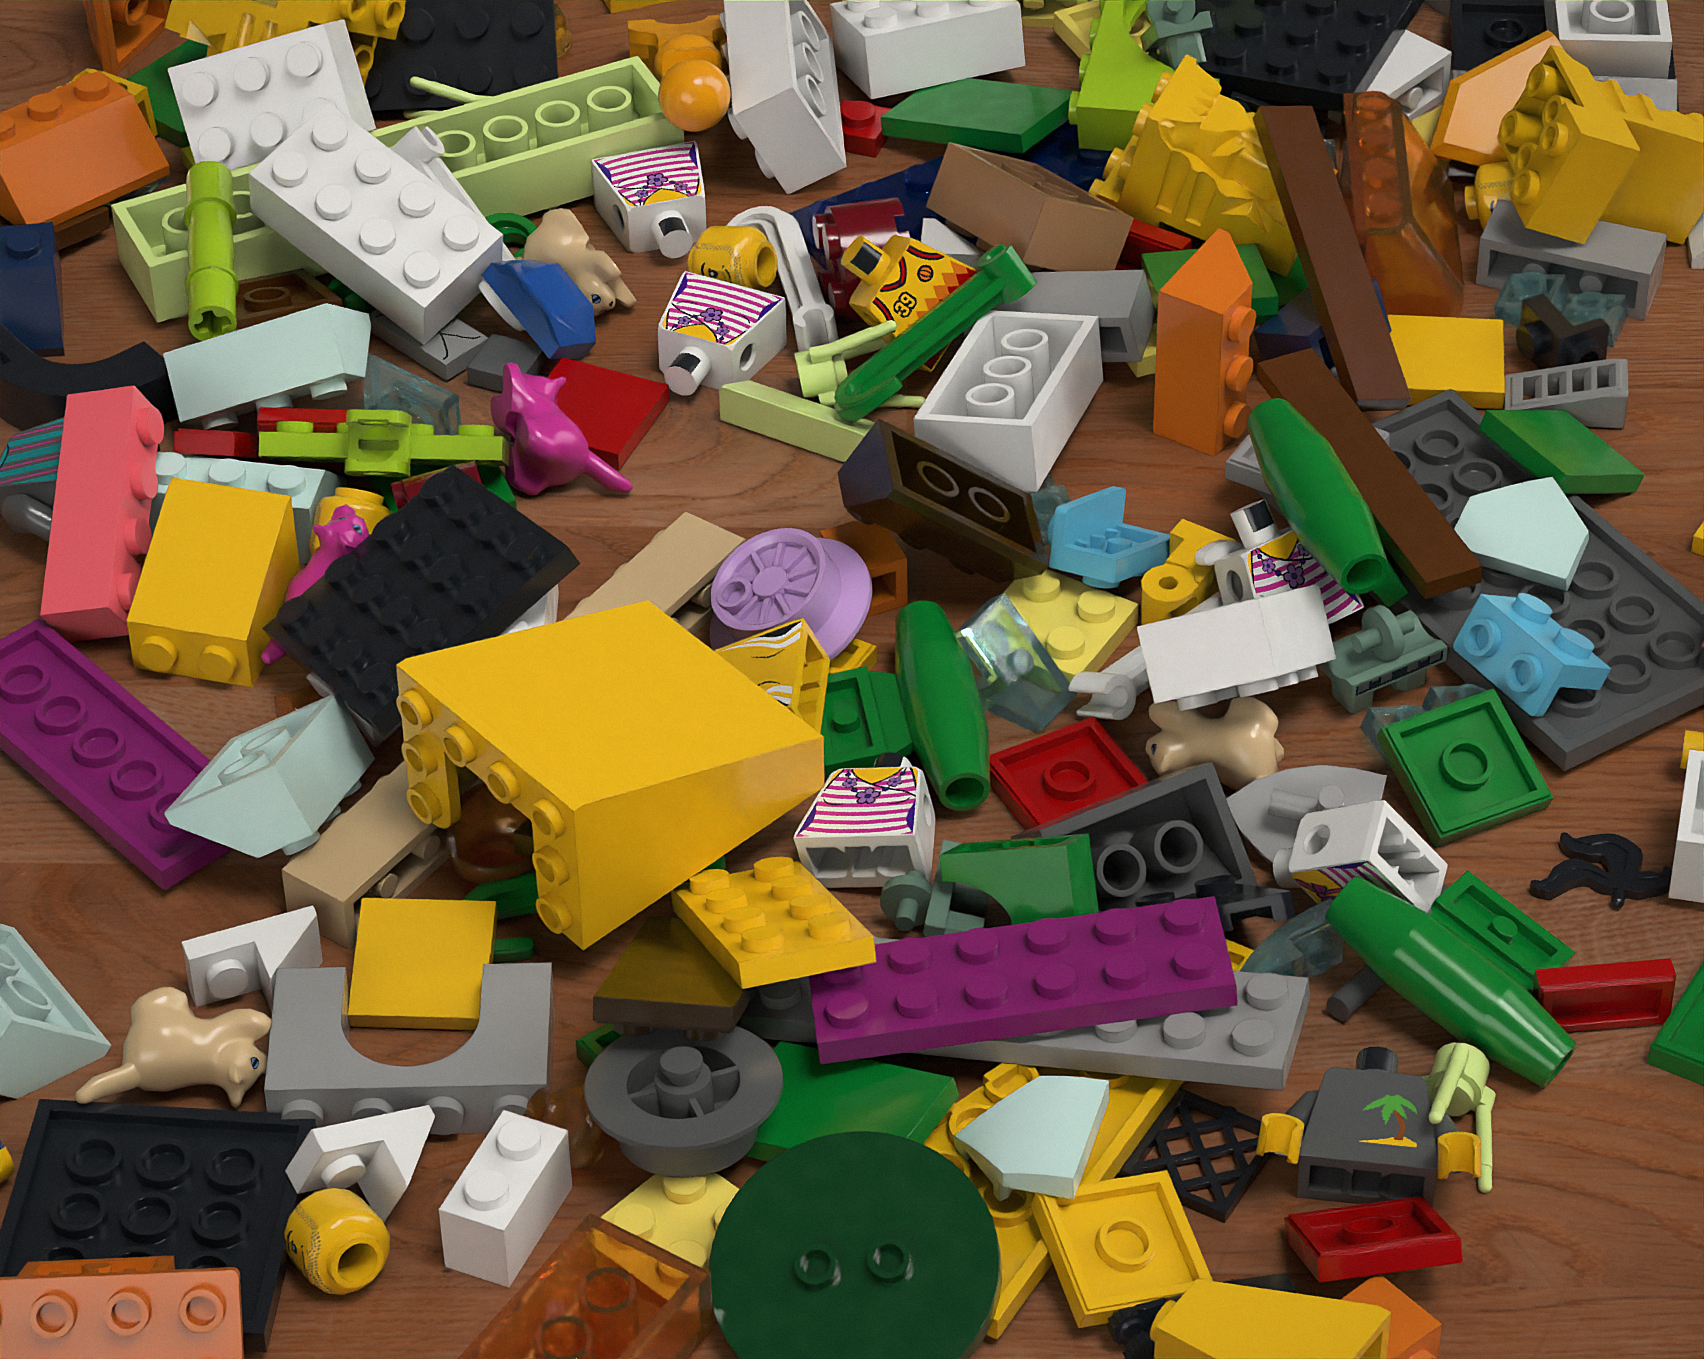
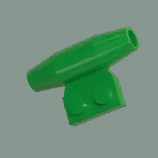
M1274 398L1256 406L1247 419V429L1263 480L1304 549L1348 593L1364 594L1373 590L1387 607H1390L1408 594L1407 589L1385 555L1368 504L1329 441L1287 400Z
M931 601L910 603L900 610L895 620V674L868 671L867 666L828 674L820 733L824 736V769L826 778L828 779L832 772L842 768H873L876 758L883 753L893 752L906 757L915 752L940 802L951 810H970L981 805L990 794L989 729L970 658L945 612L938 604Z
M1468 870L1434 900L1428 912L1359 876L1351 879L1329 906L1324 919L1380 980L1460 1042L1476 1047L1488 1059L1545 1088L1559 1074L1575 1052L1578 1044L1532 996L1535 969L1567 967L1576 952Z

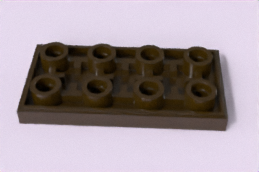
M649 916L593 996V1020L597 1021V1023L613 1024V1030L623 1035H647L653 1033L657 1027L683 1029V1036L691 1040L714 1041L723 1038L725 1033H730L734 1030L759 986L741 989L682 919Z

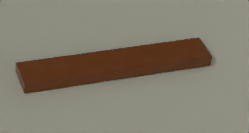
M1260 106L1252 119L1341 386L1362 412L1404 410L1412 398L1313 107Z
M1313 348L1258 362L1257 380L1272 399L1280 398L1287 400L1329 441L1368 504L1381 543L1424 599L1481 583L1483 567Z

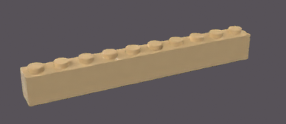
M684 512L668 528L659 531L651 543L628 563L622 564L615 571L614 575L590 597L582 599L575 610L564 620L649 600L694 635L712 618L711 588L719 568L736 548L746 542L745 538L688 512ZM403 761L389 775L381 777L372 790L352 808L338 815L317 841L294 854L287 865L281 870L287 912L313 905L317 914L319 934L350 949L356 944L362 898L405 899L508 804L497 800L490 792L486 783L475 775L459 786L460 820L446 829L440 828L432 822L426 824L414 814L406 796V792L409 789L406 761Z

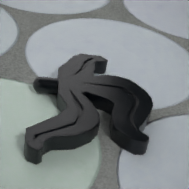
M1564 832L1560 835L1559 848L1570 859L1564 860L1553 867L1548 878L1541 881H1530L1529 889L1531 895L1538 899L1552 900L1571 889L1582 886L1589 887L1600 894L1612 896V906L1619 909L1624 906L1625 899L1639 901L1669 893L1672 870L1665 866L1661 873L1641 872L1643 862L1642 850L1629 839L1620 835L1607 833L1573 838ZM1592 863H1601L1606 868V871Z

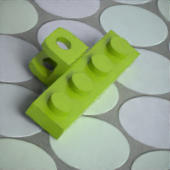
M347 410L346 422L337 423V433H313V423L299 421L277 422L276 432H259V456L268 462L345 463L344 473L349 476L410 477V464L457 465L475 461L476 466H509L510 442L503 436H494L493 426L459 425L458 435H434L433 425L412 424V416L407 412L398 410Z

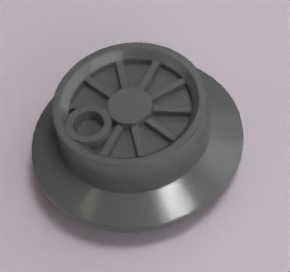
M735 1026L734 1030L730 1033H725L723 1038L714 1041L691 1040L683 1036V1029L656 1027V1030L651 1034L641 1036L624 1035L605 1048L596 1057L587 1072L584 1083V1096L586 1107L594 1122L608 1135L618 1140L623 1154L633 1164L657 1175L681 1178L696 1177L725 1169L748 1153L756 1141L758 1126L770 1116L780 1100L783 1090V1072L780 1061L773 1049L755 1034L738 1026Z

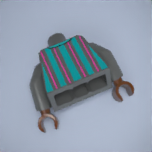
M64 417L16 433L9 438L0 457V513L11 530L19 534L30 533L48 542ZM158 444L157 452H160V445H159V444Z

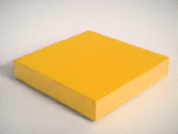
M1387 315L1392 330L1389 334L1412 398L1407 405H1415L1452 389L1473 408L1503 409L1505 396L1503 320Z
M362 898L347 1014L350 1027L476 1030L480 1017L483 964H493L498 919L496 901Z
M1167 1170L1080 1184L1074 1199L1036 1193L1031 1202V1209L1078 1328L1106 1324L1109 1322L1107 1318H1110L1113 1315L1112 1313L1127 1307H1134L1141 1303L1185 1292L1196 1279L1213 1281Z

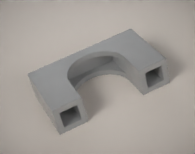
M552 962L483 964L480 1017L474 1034L460 1049L441 1060L407 1067L375 1062L358 1053L349 1044V992L345 967L279 968L276 970L264 1087L267 1113H282L281 1119H315L316 1127L320 1128L429 1105L435 1115L429 1134L489 1133L503 1110L551 1125L555 1033Z

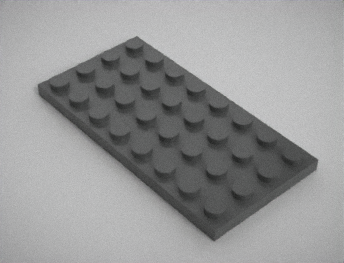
M1449 389L1371 424L1375 428L1390 433L1389 447L1454 529L1471 496L1505 486L1537 480V478L1481 433L1478 427L1483 416L1452 389ZM1256 489L1260 496L1284 516L1272 495ZM1565 494V496L1589 532V541L1568 591L1483 566L1481 583L1424 599L1382 544L1387 559L1407 589L1408 594L1390 607H1387L1373 590L1367 593L1380 605L1388 608L1394 616L1411 610L1418 617L1428 635L1434 639L1442 640L1448 646L1447 658L1444 663L1478 694L1494 688L1514 726L1563 771L1704 704V647H1702L1704 641V603L1576 494ZM1519 593H1526L1546 603L1552 609L1550 617L1560 626L1574 630L1588 638L1594 645L1592 653L1607 664L1611 671L1600 690L1560 687L1542 717L1530 716L1454 650L1453 643L1480 594L1517 597Z

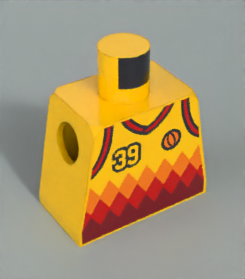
M893 235L882 250L864 236H859L848 246L841 259V265L862 279L849 301L850 306L870 327L890 320L896 322L897 328L894 332L880 337L886 344L891 342L979 271L918 240L899 235ZM951 342L917 369L932 372Z

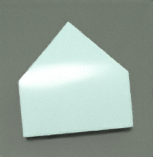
M1553 477L1522 482L1471 496L1454 528L1482 566L1568 591L1589 541V532Z
M1039 1076L999 1101L954 1136V1147L965 1160L972 1158L993 1183V1194L999 1201L1008 1198L1011 1189L1074 1199L1109 1103V1080L1073 1076Z

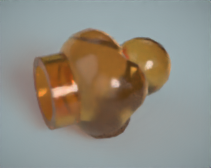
M571 1083L556 1091L540 1088L531 1096L527 1103V1110L523 1116L568 1130L571 1170L591 1167L599 1162L603 1156V1147L616 1148L619 1146L618 1140L603 1131L590 1116L585 1102L584 1084Z

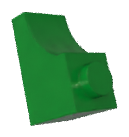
M1089 834L962 843L939 855L942 882L964 883L988 893L1005 908L1011 917L1012 925L1035 922L1044 918L1057 919L1099 913Z

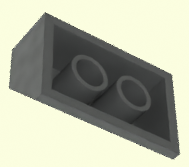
M1213 762L1181 768L1011 836V839L1089 834L1099 913L1115 908H1135V900L1137 898L1154 893L1174 892L1175 898L1196 893L1195 882L1214 876L1233 875L1234 881L1237 884L1258 886Z

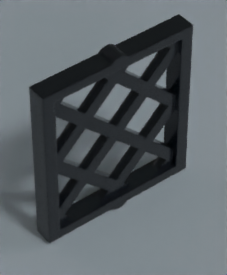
M1179 1088L1121 1169L1120 1178L1141 1175L1144 1172L1166 1168L1182 1206L1225 1223L1273 1152L1264 1153L1263 1156L1255 1155L1248 1165L1243 1152L1255 1150L1258 1137L1238 1141L1232 1127L1236 1126L1259 1136L1261 1121L1238 1112L1232 1106H1223ZM1188 1109H1195L1216 1119L1194 1123ZM1179 1113L1183 1126L1167 1129ZM1222 1129L1228 1144L1205 1148L1199 1134ZM1189 1136L1194 1151L1171 1155L1166 1141ZM1156 1145L1161 1158L1144 1161ZM1232 1154L1238 1169L1215 1173L1210 1159ZM1199 1161L1205 1176L1182 1181L1176 1166ZM1237 1181L1228 1196L1225 1197L1220 1184ZM1210 1187L1216 1202L1208 1201L1187 1191Z

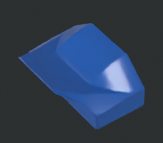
M529 259L494 262L481 275L549 359H561L562 357L583 359L595 345L596 334L593 305L558 263Z

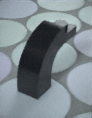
M0 323V418L13 427L24 431L65 417L67 395L133 385L159 410L164 424L179 418L164 357L145 341L100 361L84 364H65L53 362L36 355Z

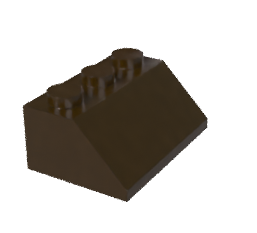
M878 418L837 472L844 508L855 519L868 525L876 523L895 532L909 546L918 550L927 548L947 558L952 565L963 573L969 575L978 573L996 583L1042 575L1049 566L1030 494Z

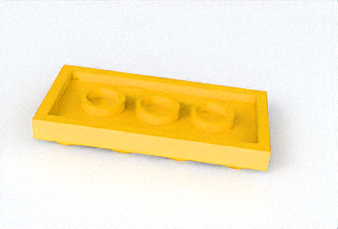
M769 857L761 859L754 863V869L732 874L722 869L703 870L689 878V882L682 883L671 891L673 911L683 920L741 989L876 962L874 936L799 861H793L792 858Z

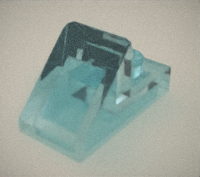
M368 352L365 378H362L365 410H398L407 412L412 416V424L433 425L434 435L458 434V426L461 425L458 395Z
M1005 593L989 599L954 633V636L983 674L976 681L984 710L1036 733L1043 730L1077 695V692H1070L1068 690L1069 681Z

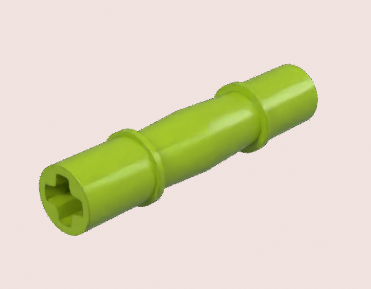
M216 161L199 162L189 169L186 176L187 205L184 210V223L189 230L187 247L189 273L185 279V292L188 296L189 330L200 341L234 332L237 327L236 295L239 289L237 275L233 271L235 248L232 229L237 221V213L233 205V177L231 171L225 165Z

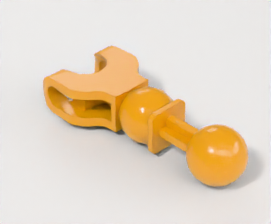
M707 15L703 20L684 24H666L657 22L654 19L627 21L630 58L639 56L660 83L658 91L659 105L668 121L677 128L690 132L704 131L719 123L725 116L731 99L730 86L725 77L730 75L729 65L722 50V45L727 43V35L721 24L720 15Z

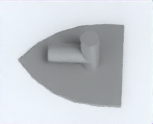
M1329 765L1290 768L1254 780L1226 798L1240 834L1266 861L1273 865L1275 855L1280 849L1293 848L1300 820L1307 813L1381 801L1387 775L1356 768Z

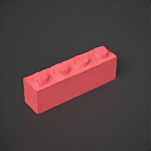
M134 385L67 395L40 616L68 642L129 635L127 618L145 563V555L148 553L152 540L149 519L151 502L158 491V478L155 470L158 444L162 442L164 437V423L161 413Z

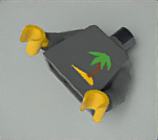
M1377 1046L1362 1049L1356 1057L1355 1069L1333 1067L1325 1071L1319 1090L1305 1092L1285 1114H1265L1261 1120L1256 1155L1263 1156L1264 1153L1274 1152L1280 1156H1287L1288 1163L1297 1164L1300 1153L1297 1198L1367 1204L1421 1196L1433 1207L1437 1163L1439 1179H1448L1449 1173L1457 1174L1463 1171L1471 1173L1473 1178H1481V1138L1473 1133L1460 1132L1447 1112H1445L1439 1124H1432L1428 1116L1433 1102L1429 1101L1427 1081L1419 1075L1399 1074L1398 1057L1387 1048Z

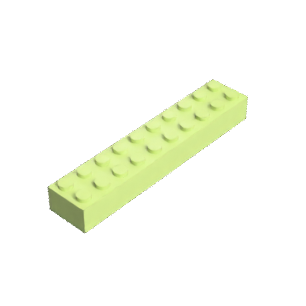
M639 56L369 132L391 149L414 126L418 127L420 131L426 126L429 127L444 146L445 152L440 158L484 217L496 213H513L524 216L541 210L555 209L562 204L594 195L592 159L684 143V130L670 123L660 108L658 99L660 83ZM260 163L232 170L233 205L237 213V221L232 229L235 248L233 271L237 275L238 281L301 268L313 277L329 273L251 213L249 173ZM186 184L111 205L119 260L157 323L188 315V296L185 292V279L189 273L187 253L189 230L184 223V210L187 205Z

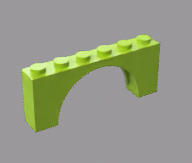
M1100 0L1101 18L1093 17L1090 26L1089 45L1091 54H1083L1080 61L1079 85L1081 90L1072 91L1069 101V124L1077 125L1079 148L1113 151L1117 147L1124 150L1133 136L1132 129L1144 103L1147 102L1155 105L1151 103V100L1164 71L1172 74L1176 71V69L1164 65L1148 55L1136 44L1129 34L1136 20L1146 10L1147 0Z

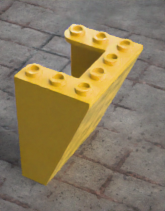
M649 600L409 657L396 664L399 690L396 704L402 718L404 737L401 750L407 765L409 783L406 796L412 811L422 822L426 824L432 822L434 825L446 829L461 818L459 786L475 775L482 779L497 800L504 804L511 803L531 820L534 842L532 862L536 870L539 897L536 900L537 912L543 923L556 934L563 933L582 950L603 938L825 787L824 736Z

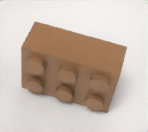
M951 142L948 143L926 205L927 208L946 218L944 225L957 234L970 238H976L977 236L975 245L982 250L988 251L999 243H1003L1005 248L1011 244L1030 272H1042L1043 268L1051 269L1052 272L1115 270L1134 217L1036 163Z

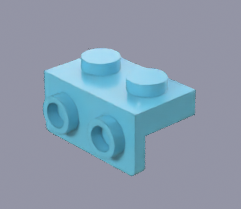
M1111 486L1056 508L1047 532L1048 543L1051 546L1049 567L1083 576L1082 582L1088 586L1116 588L1120 585V581L1133 576H1144L1151 568L1163 565L1169 557L1170 535L1123 523L1126 489Z
M1519 593L1517 597L1480 594L1455 639L1453 648L1530 716L1542 717L1560 687L1600 690L1611 668L1592 653L1594 645L1588 638L1574 630L1563 628L1550 617L1552 609L1546 603L1526 593Z

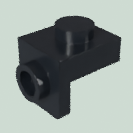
M1542 293L1523 299L1520 326L1516 330V341L1521 354L1526 359H1530L1539 370L1605 360L1610 326L1603 318L1573 326Z

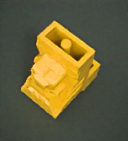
M172 0L164 28L180 33V37L208 45L206 57L317 25L344 19L362 82L365 86L368 72L373 64L377 39L381 37L396 40L399 25L405 14L406 0Z
M1550 44L1540 63L1531 69L1525 89L1513 109L1504 115L1500 123L1499 133L1496 136L1516 175L1509 196L1524 227L1585 244L1600 220L1667 234V241L1683 245L1704 211V116L1695 112L1683 115L1677 111L1659 110L1652 99L1642 93H1638L1635 96L1625 95L1617 81L1610 78L1604 82L1596 81L1586 66L1570 57L1561 47Z
M1186 54L1174 74L1164 71L1152 96L1151 103L1155 105L1147 102L1144 103L1134 123L1131 140L1124 150L1117 147L1114 148L1102 175L1105 182L1096 178L1089 189V193L1134 217L1136 220L1164 230L1170 225L1204 241H1207L1218 228L1228 231L1235 245L1256 244L1266 268L1286 277L1298 254L1252 119L1255 113H1246L1244 107L1239 102L1221 95L1222 87L1197 64L1196 58Z

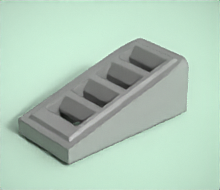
M1605 359L1505 375L1504 410H1565L1585 427L1624 428L1628 402V359ZM1523 395L1535 396V398L1523 400Z

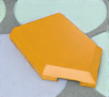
M1547 30L1450 80L1428 156L1449 162L1453 159L1478 167L1484 164L1508 161L1496 137L1499 133L1500 123L1504 115L1515 106L1526 87V81L1531 69L1540 63L1550 44L1563 49L1556 36Z

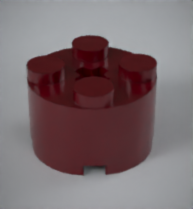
M897 197L827 206L824 214L813 215L812 225L817 249H824L827 271H819L818 273L819 286L825 303L832 307L835 317L838 316L842 322L862 319L849 304L850 297L862 279L841 265L842 256L848 246L857 237L864 236L882 250L893 235L910 237L909 231L897 232L894 216L905 215L902 204Z

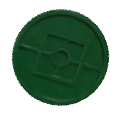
M870 1131L843 1132L814 1138L786 1150L763 1165L745 1182L726 1208L718 1225L709 1259V1288L714 1313L724 1339L737 1359H970L980 1346L994 1319L1002 1286V1258L994 1221L986 1202L966 1174L946 1157L919 1142L897 1135Z

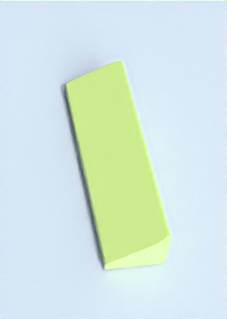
M750 380L724 384L719 390L720 420L844 463L875 424V422L863 418L853 423L850 420H842L837 411L831 407Z

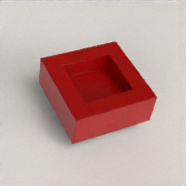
M843 99L840 103L845 152L876 158L889 138L882 133L880 117L891 110V108L876 106L867 101Z

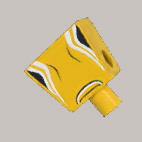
M804 618L793 620L714 651L813 729L821 733L830 659Z

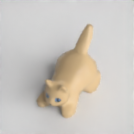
M559 208L546 212L540 226L527 237L522 256L514 257L516 260L529 259L558 263L592 303L594 316L614 308L615 300L626 308L637 304V300L621 279L622 273L604 251L595 250L590 244V238L584 228L568 209Z
M1254 697L1233 698L1227 713L1221 718L1207 717L1195 708L1179 711L1178 703L1175 701L1153 703L1149 707V718L1161 727V731L1147 740L1145 750L1150 757L1151 765L1160 777L1181 768L1213 762L1220 783L1235 791H1239L1254 780L1279 772L1278 763L1284 758V748L1274 738L1279 721L1271 708Z
M161 987L151 990L139 997L131 1006L132 1025L124 1041L122 1065L119 1068L90 1078L76 1092L75 1098L78 1103L87 1104L135 1087H139L144 1091L167 1092L193 1085L211 1084L221 1086L227 1092L231 1105L237 1108L241 1105L244 1093L254 1085L258 1077L266 1073L268 1053L260 1049L254 1041L269 1033L271 1019L266 1014L253 1009H235L215 1018L200 1019L195 1017L193 1011L189 1008L188 998L184 992L173 987Z

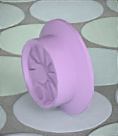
M780 528L754 536L741 544L727 557L714 578L711 588L713 614L710 623V642L713 651L793 620L804 618L831 661L853 640L868 614L872 599V581L866 564L858 553L848 545L833 539L815 538L810 533L800 529Z

